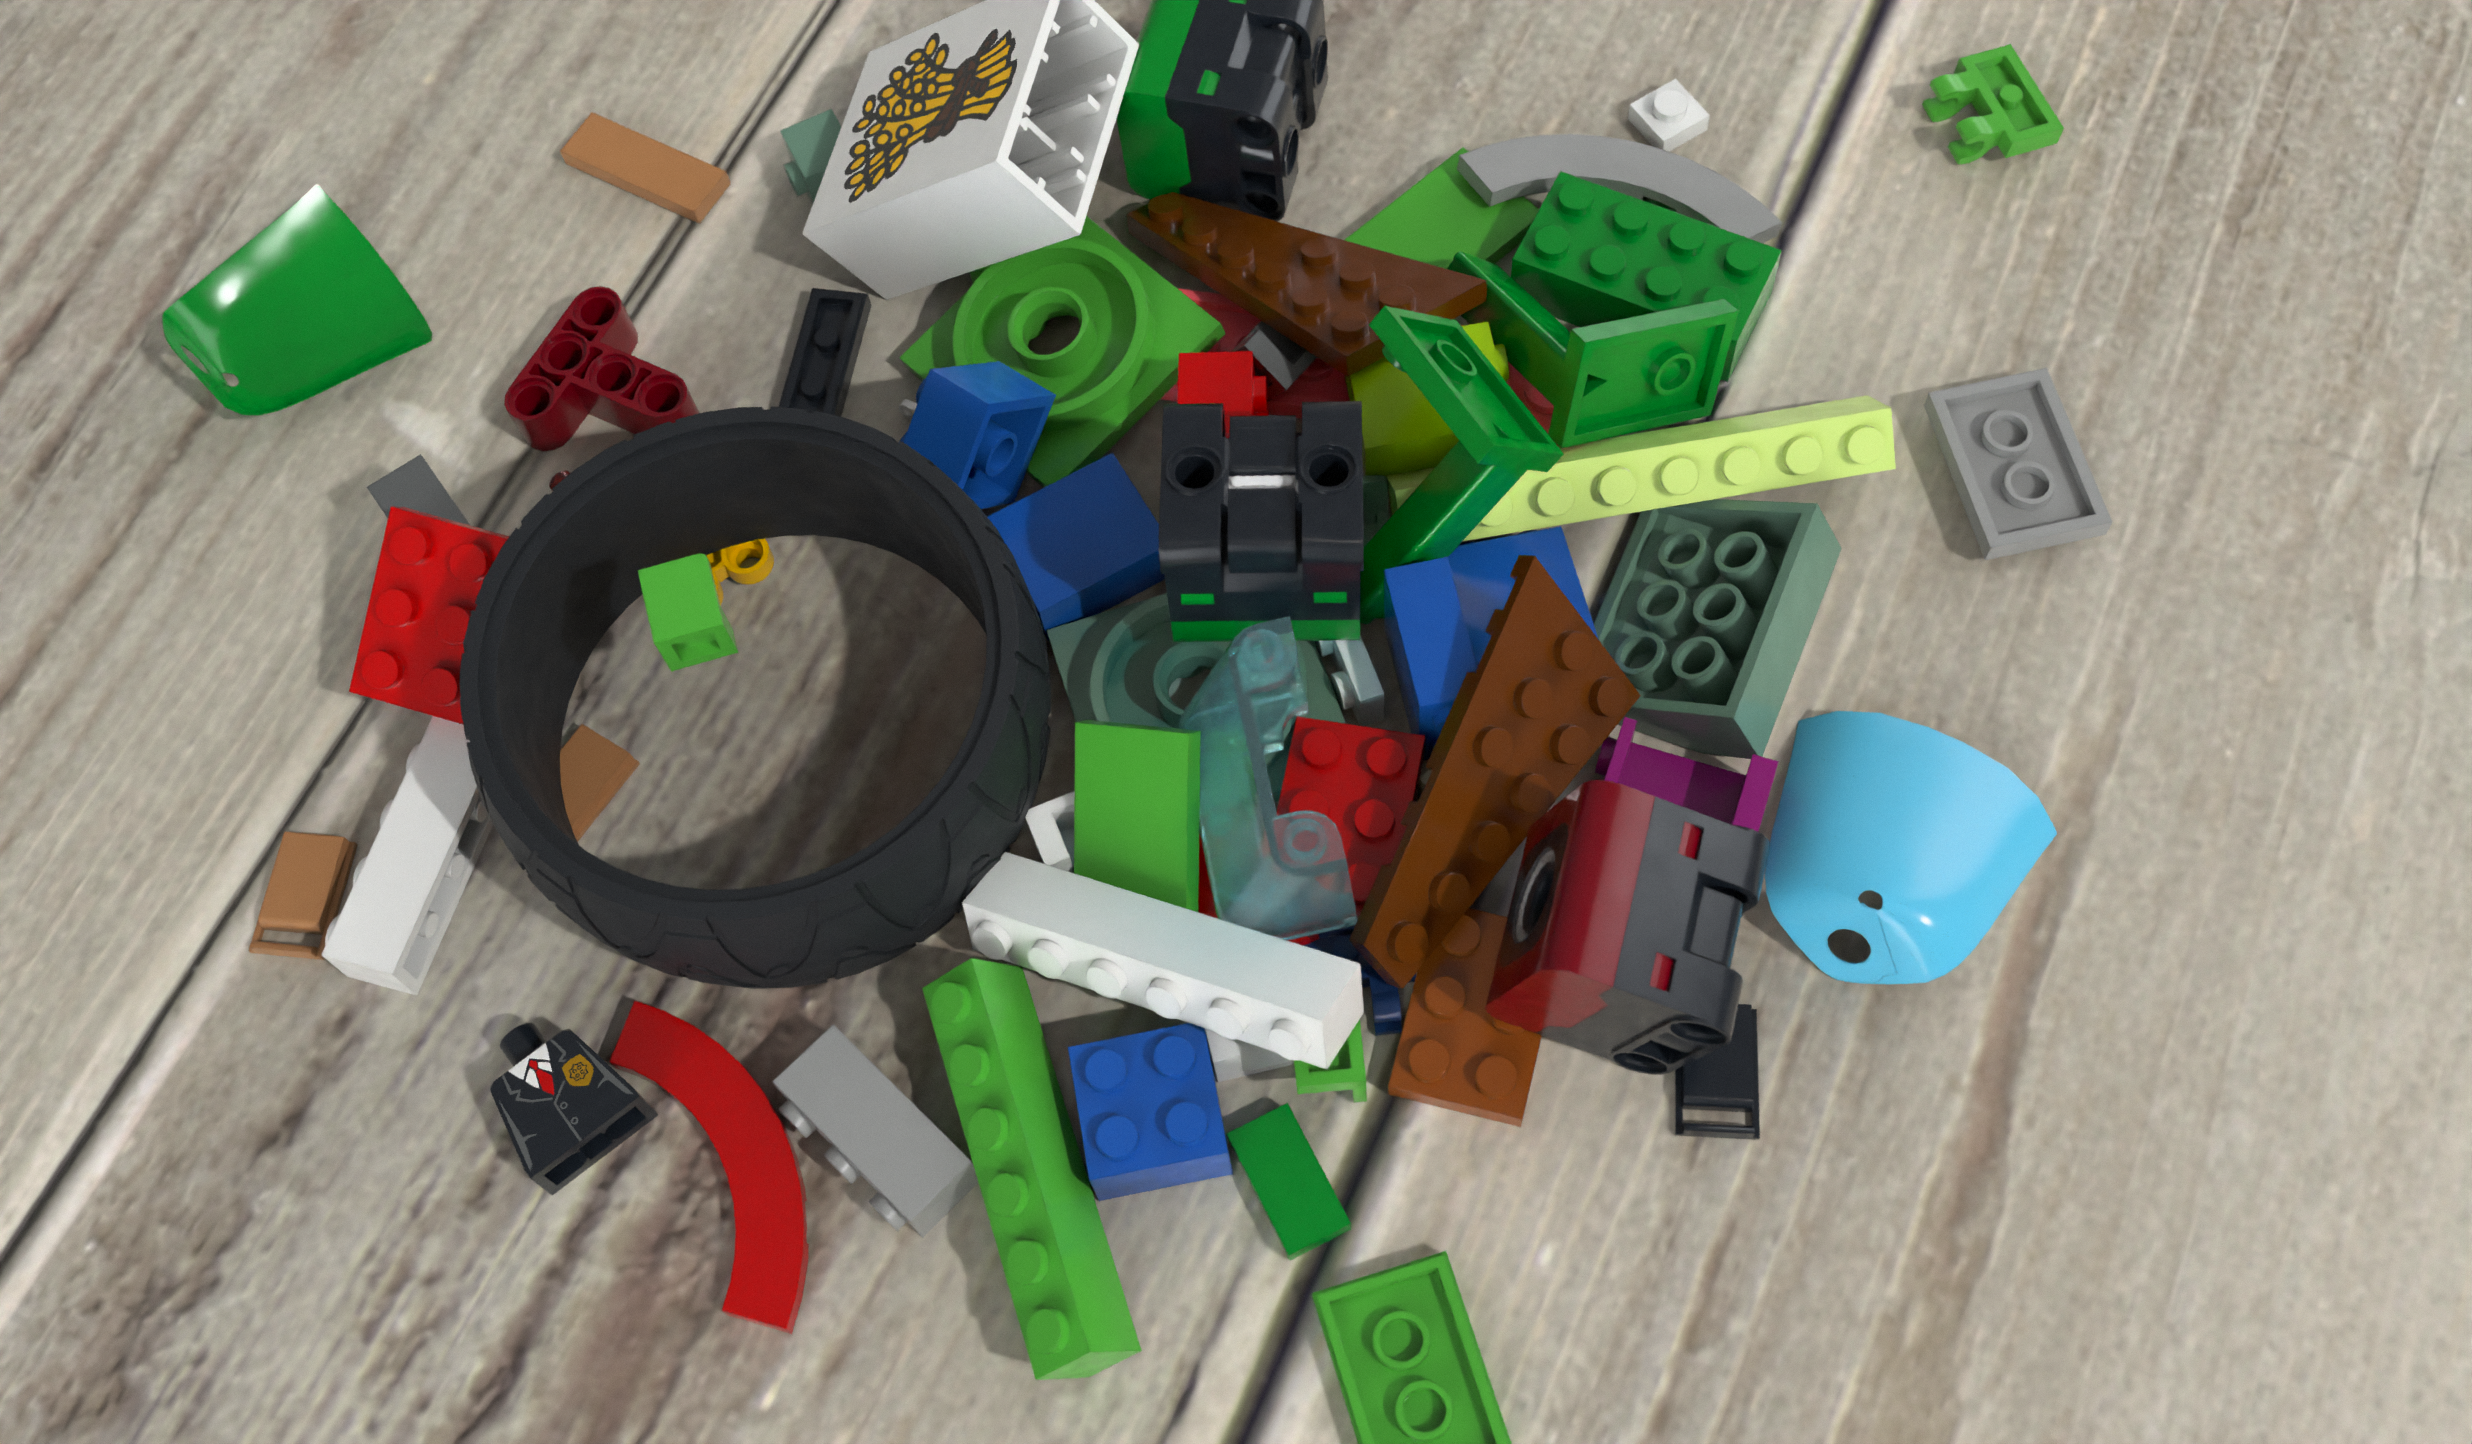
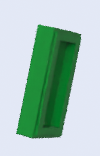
M1288 1103L1226 1133L1228 1141L1289 1261L1351 1230V1222Z

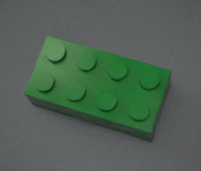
M1560 171L1512 258L1511 278L1553 317L1578 327L1725 299L1739 311L1720 379L1728 382L1772 293L1782 250Z

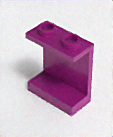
M1624 717L1618 738L1607 737L1603 742L1595 774L1605 776V781L1623 784L1725 823L1743 826L1759 832L1779 761L1753 754L1746 775L1633 743L1637 720Z

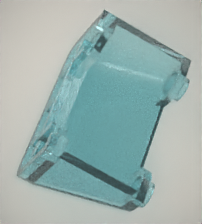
M1290 616L1257 623L1243 629L1232 640L1184 708L1179 719V729L1201 731L1199 831L1217 917L1220 920L1284 940L1354 926L1357 923L1349 869L1341 835L1336 824L1326 815L1313 810L1296 811L1277 816L1264 754L1284 750L1283 732L1287 722L1295 714L1297 716L1309 714Z

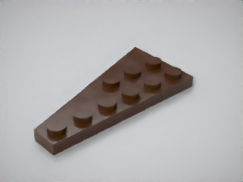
M1174 192L1156 196L1148 204L1126 214L1128 230L1131 236L1347 377L1385 357L1382 353L1383 342L1369 326L1384 306L1454 319L1487 301V282L1484 279Z
M1519 555L1510 577L1516 581L1503 609H1495L1485 630V632L1491 635L1477 669L1466 673L1426 764V768L1432 770L1425 788L1418 802L1410 800L1400 823L1406 827V831L1392 862L1381 866L1349 939L1387 984L1401 989L1407 985L1527 837L1530 826L1549 810L1641 696L1536 556Z

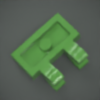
M2011 44L1959 58L1954 74L1941 75L1931 80L1930 87L1937 97L1926 99L1922 104L1932 122L1949 119L1970 103H1972L1979 116L1961 120L1955 127L1962 139L1950 142L1948 149L1957 164L1973 162L1995 146L1999 147L2005 158L2054 145L2058 143L2064 130L2061 122Z

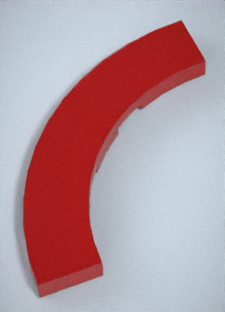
M634 1000L609 1062L618 1070L638 1076L660 1087L681 1102L707 1132L719 1154L728 1178L734 1206L735 1252L730 1284L721 1311L731 1317L792 1334L803 1297L809 1244L806 1242V1190L799 1161L786 1127L764 1091L744 1066L721 1044L694 1025L664 1010Z

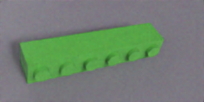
M970 958L929 983L922 990L1035 1379L1089 1378L1142 1350L1023 967Z

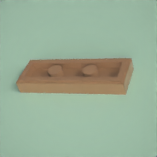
M591 112L560 151L566 164L699 224L731 184L726 171Z

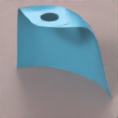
M1835 711L1802 719L1798 722L1789 767L1770 838L1765 871L1766 894L1771 911L1783 929L1804 954L1828 976L1839 981L1861 984L1926 983L1946 975L1961 964L1975 949L2038 858L2057 835V831L2037 795L2008 767L1968 744L1927 726L1883 713ZM1864 891H1874L1881 896L1882 907L1881 909L1870 908L1864 902L1860 903L1858 897ZM1840 929L1853 930L1861 934L1871 947L1869 957L1858 963L1839 959L1829 948L1828 938L1830 934Z

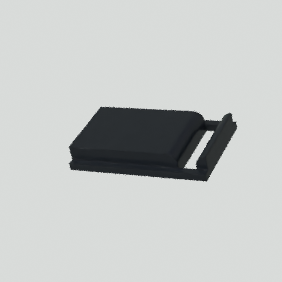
M1738 1004L1732 1039L1729 1044L1675 1070V1136L1760 1139L1757 1009H1752V1005ZM1683 1109L1751 1113L1752 1126L1683 1123Z

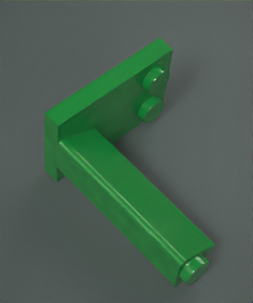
M1461 251L1454 255L1453 261L1447 268L1448 270L1481 278L1487 282V301L1460 316L1469 324L1488 322L1494 345H1504L1508 362L1554 406L1548 435L1561 449L1711 415L1739 313L1725 299L1574 328L1570 332L1498 265Z
M1384 306L1369 324L1384 344L1382 347L1383 355L1394 367L1408 374L1459 441L1364 547V571H1360V623L1370 624L1375 618H1384V569L1449 557L1527 470L1548 472L1564 455L1457 320Z

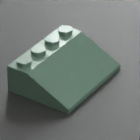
M1713 499L1641 511L1594 622L1599 641L1641 695L1624 716L1637 720L1635 731L1702 754L1751 759L1753 754L1763 756L1842 549L1818 503ZM1623 717L1622 720L1618 723V725H1621V726H1622L1624 717Z

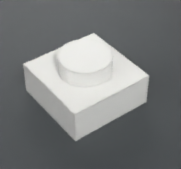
M1676 79L1631 103L1628 120L1653 147L1669 152L1708 129L1710 118L1705 109Z

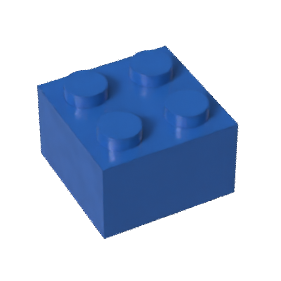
M1000 361L930 369L928 376L922 381L917 390V406L908 431L902 436L900 441L936 465L980 509L1013 503L1017 497L1056 394Z
M1187 1023L1068 1047L1089 1181L1098 1201L1233 1175L1205 1028Z

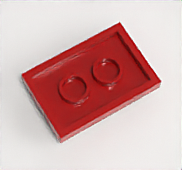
M391 506L349 692L463 724L460 708V668L462 653H464V638L471 611L476 609L477 604H475V600L484 578L502 546L510 536L406 507Z
M1296 717L1258 899L1262 909L1351 924L1357 923L1381 866L1392 862L1406 831V827L1400 823L1410 800L1416 801L1419 786L1418 778L1421 775L1426 749L1425 735Z

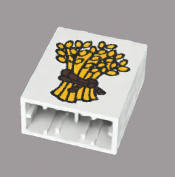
M985 0L870 51L802 234L885 300L1080 235L1139 43L1095 0Z

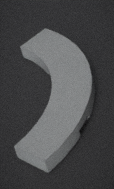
M1577 134L1538 135L1516 138L1486 145L1461 154L1457 166L1460 174L1489 207L1517 197L1549 192L1559 172L1562 171L1642 200L1643 196L1676 209V212L1760 243L1777 237L1782 225V221L1764 204L1717 172L1680 155L1629 140Z

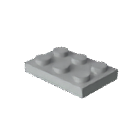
M2047 368L1929 392L1924 407L1985 560L2106 535L2112 524L2111 517Z

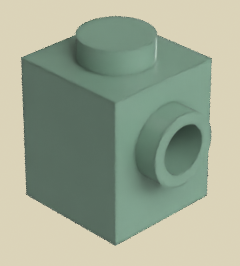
M832 109L780 130L791 162L783 165L796 195L800 196L807 193L812 204L816 198L841 130V125Z

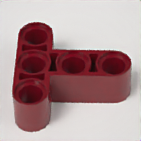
M599 286L582 291L572 301L506 392L504 405L527 444L535 450L553 451L564 446L572 438L588 414L633 434L668 421L675 423L676 419L699 414L696 404L681 377L631 355L638 343V333L619 295L611 288Z

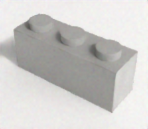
M834 1024L772 1081L787 1099L778 1110L805 1138L817 1130L832 1145L823 1156L850 1184L859 1176H862L878 1192L869 1200V1203L896 1231L907 1222L923 1238L978 1183L972 1161Z

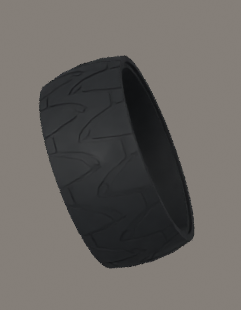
M775 406L771 407L770 410H764L763 407H738L709 411L676 419L675 423L668 421L633 435L634 438L629 441L625 439L605 449L576 468L553 487V492L550 495L546 494L521 520L522 526L519 529L516 528L504 543L484 578L475 600L477 606L475 611H471L464 638V653H462L460 668V708L465 738L470 740L467 743L470 766L481 800L507 848L523 870L526 869L527 877L549 901L555 902L558 910L585 931L636 962L669 975L687 977L690 980L702 983L751 989L794 988L828 982L827 979L834 977L837 980L881 965L917 946L916 942L925 941L953 919L956 912L959 914L963 910L962 902L1001 860L1000 857L1004 852L1009 853L1011 849L1009 845L1016 841L1026 819L1027 812L1035 800L1046 763L1050 738V726L1047 722L1051 712V684L1046 640L1032 596L1008 546L1004 544L997 528L978 505L926 457L901 441L898 444L893 437L873 427L817 411L812 413L807 409ZM798 535L843 538L866 543L892 552L927 571L941 581L964 603L987 635L986 667L980 699L972 724L952 763L925 799L896 827L868 847L843 861L807 876L773 885L745 889L707 890L673 886L644 879L608 864L579 846L565 809L561 787L560 749L562 729L573 690L592 651L609 627L643 594L637 570L698 553L708 555L730 546L758 539Z

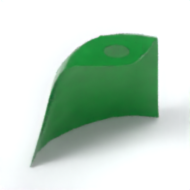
M315 185L291 208L214 269L162 314L163 332L170 347L225 408L241 415H264L305 401L369 369L431 342L433 335L426 319L388 265L348 216L318 185ZM181 346L188 349L199 359L208 374L200 370L187 357ZM222 374L235 375L239 380V384L236 386L228 385Z

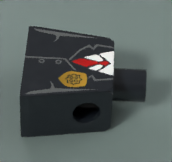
M525 1023L507 1033L500 1043L501 1050L513 1067L493 1081L490 1092L525 1172L530 1179L552 1196L658 1116L655 1109L571 1029L563 1030L549 1041H546L534 1023Z

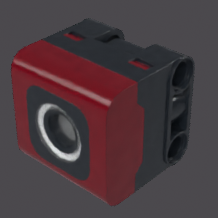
M1590 780L1580 784L1536 820L1528 830L1486 1001V1012L1505 1023L1607 1058L1628 1070L1650 1075L1670 1073L1729 1044L1732 1039L1743 984L1742 976L1731 969L1740 919L1743 917V913L1755 907L1759 902L1770 848L1769 839L1753 829L1725 823L1623 784L1605 780Z

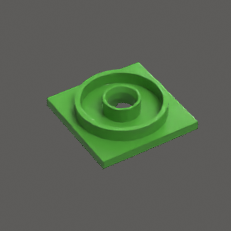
M1086 216L1080 235L990 265L975 280L969 290L899 358L905 367L921 381L928 376L930 369L1000 361L1056 394L1026 471L1032 479L1044 488L1099 460L1178 382L1179 353L1208 352L1226 333L1218 320ZM1066 315L1075 316L1079 319V333L1064 349L1052 354L1039 355L1028 348L1029 340L1036 338L1044 331L1049 319Z

